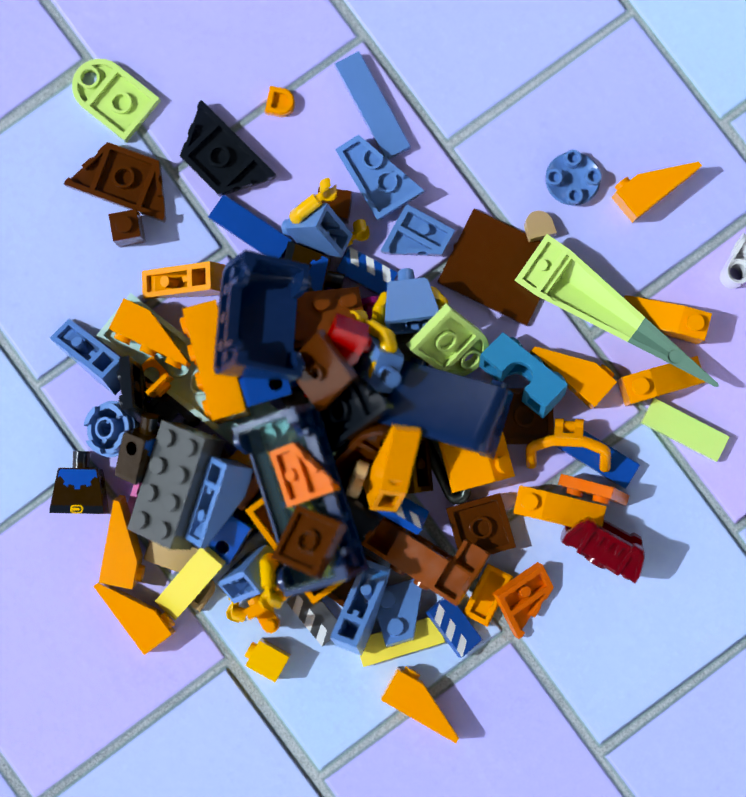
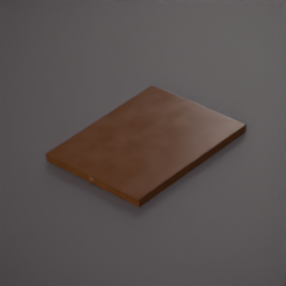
M473 209L457 243L453 245L454 249L437 283L527 326L540 297L520 285L515 279L541 241L529 242L526 233Z

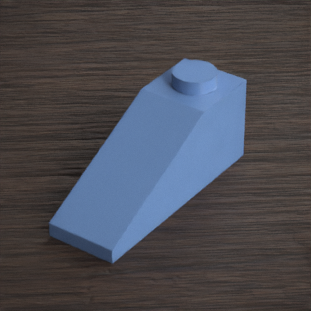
M68 319L50 337L51 341L97 382L116 395L121 390V384L117 377V371L120 369L119 358L121 357L71 319Z
M210 456L184 538L199 548L205 549L244 499L254 469L237 460Z
M367 560L369 569L356 576L330 636L335 646L362 656L372 633L391 571L390 568Z

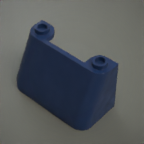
M244 250L225 265L220 286L213 363L215 374L231 377L292 381L301 378L305 369V360L302 359L300 352L294 351L297 299L310 289V265L249 250Z
M411 357L410 362L404 361L399 372L401 381L386 397L393 404L394 409L376 422L389 426L420 427L421 437L494 459L514 396L512 391L507 390L508 384L497 380H491L489 384L426 366V361Z

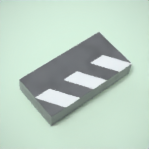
M301 593L286 602L321 646H324L331 640L330 636L336 625L337 618L321 599L312 604L307 595Z

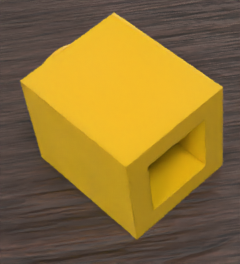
M261 638L258 644L252 642L244 657L249 660L245 666L276 682L291 654Z

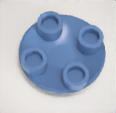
M569 150L551 161L546 171L545 182L549 193L554 199L560 203L575 206L588 202L596 195L600 187L602 175L598 166L590 157L577 150Z

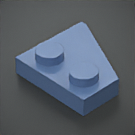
M406 204L381 248V252L383 254L442 256L455 230Z
M414 579L385 588L377 617L386 648L414 640L422 588L414 584Z

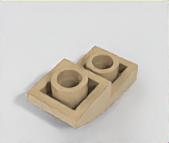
M149 540L144 560L180 572L200 548L192 545L191 550H170Z

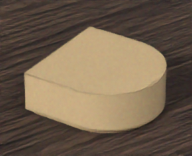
M544 211L530 213L524 223L525 233L529 242L542 240L546 234L551 237H555L557 234L551 216Z

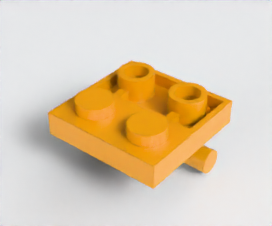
M276 584L275 592L273 593L280 595L283 601L290 598H285L284 592ZM261 593L247 601L249 607L244 612L249 620L257 617L265 632L274 633L280 627V619L275 610L270 611L260 605Z

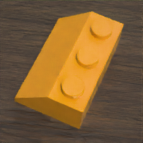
M503 431L494 459L439 442L452 493L515 477Z

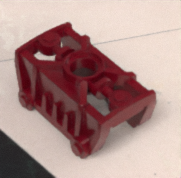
M586 517L584 520L581 519L573 527L565 526L563 528L560 541L564 545L576 548V552L584 556L593 565L601 569H607L617 576L621 574L623 578L631 580L632 583L636 584L641 575L645 558L641 536L636 533L629 534L606 520L603 521V526L601 527L591 517Z

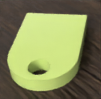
M107 59L87 61L78 68L72 80V91L78 104L125 143L128 142L161 102L154 93L117 64ZM89 72L97 74V80L94 84L85 85L83 83L85 74Z
M445 304L406 345L413 353L434 368L466 376L479 367L480 355L489 346V343L479 328L448 304ZM474 354V355L472 356V358H470L469 360L465 361V359H466L469 355Z

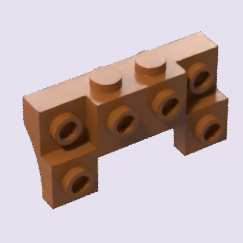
M385 516L373 532L370 530L366 534V539L361 543L362 546L389 562L392 570L401 575L406 573L414 579L413 582L418 587L424 590H432L455 606L461 603L472 582L478 577L491 555L475 543L465 539L455 556H452L421 535L414 534Z

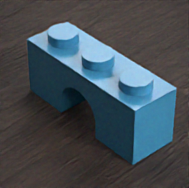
M504 332L480 355L479 367L495 380L502 382L510 375L519 374L529 381V384L523 390L522 402L541 418H544L565 397L568 384L564 377L556 371L552 372L544 365L540 357L535 354L531 355L516 338L509 337Z

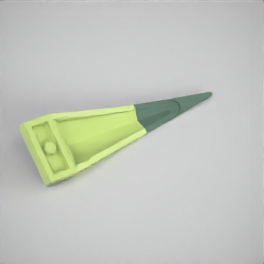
M546 234L516 277V282L536 296L714 387H719V384L573 251Z

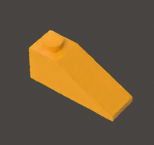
M698 161L637 174L631 180L625 177L614 187L617 191L611 198L633 223L695 174L702 165Z
M208 261L142 271L143 298L220 295L221 277L225 265Z
M624 295V298L665 336L694 344L705 341L712 313L683 305Z
M536 346L529 352L531 355L535 354L540 357L544 365L552 372L560 373L568 384L567 388L590 409L594 408L617 383L612 378L615 374L604 364L599 366L591 361Z
M698 356L691 357L701 367ZM670 363L623 376L617 380L625 406L705 383V381Z
M519 485L513 513L567 527H573L581 519L584 520L586 517H591L596 520L597 525L602 527L607 506Z
M119 495L113 500L99 583L132 590L138 581L142 582L145 565H141L143 554L137 534L127 529L131 513L126 496Z
M97 583L93 586L144 655L176 632L173 629L175 623L166 612L162 613L159 609L112 585Z
M405 666L404 670L397 667L381 695V700L456 744L459 739L456 731L423 681L418 679L420 674Z

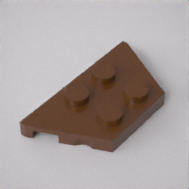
M107 142L97 151L94 157L89 158L81 165L82 168L73 177H68L64 182V185L68 188L128 210L136 209L140 214L164 223L166 221L162 171L159 160Z

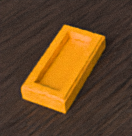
M487 563L463 610V614L488 627L498 607L493 592L511 581L513 576Z

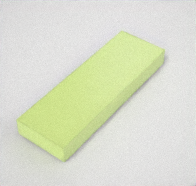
M656 398L652 399L640 422L714 462L718 461L729 439L728 435Z

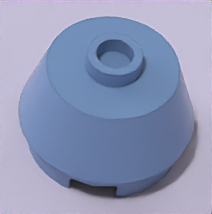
M118 401L104 402L99 406L93 407L85 418L84 426H87L89 441L86 440V443L93 451L102 456L116 457L119 455L124 432L140 427V423L122 411Z

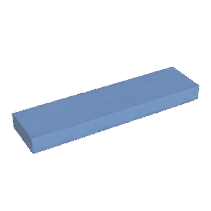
M358 51L335 63L336 70L382 155L390 160L409 150L411 146L360 52Z

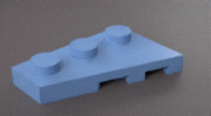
M360 135L353 137L335 149L378 221L426 192Z

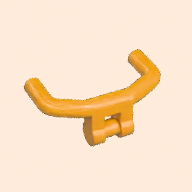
M555 418L554 435L533 440L526 446V467L529 469L536 468L537 451L551 446L584 447L600 454L599 469L602 472H608L611 469V451L604 443L583 436L584 419L564 421V418Z

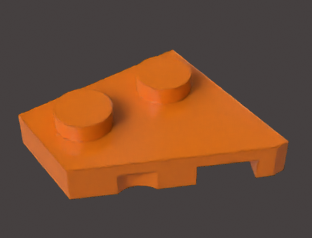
M299 442L291 443L269 452L287 508L339 490L338 484Z
M564 474L560 475L558 485L567 488L566 494L582 498L584 493L593 496L592 501L609 505V501L627 506L629 495L616 488Z
M539 562L493 592L513 635L518 639L522 638L525 634L522 629L531 616L536 617L541 609L542 602L548 598L554 588L544 566Z

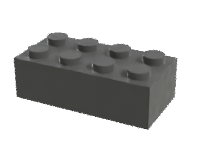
M162 420L127 529L170 550H191L193 543L184 537L210 456L221 458L226 441L184 423Z

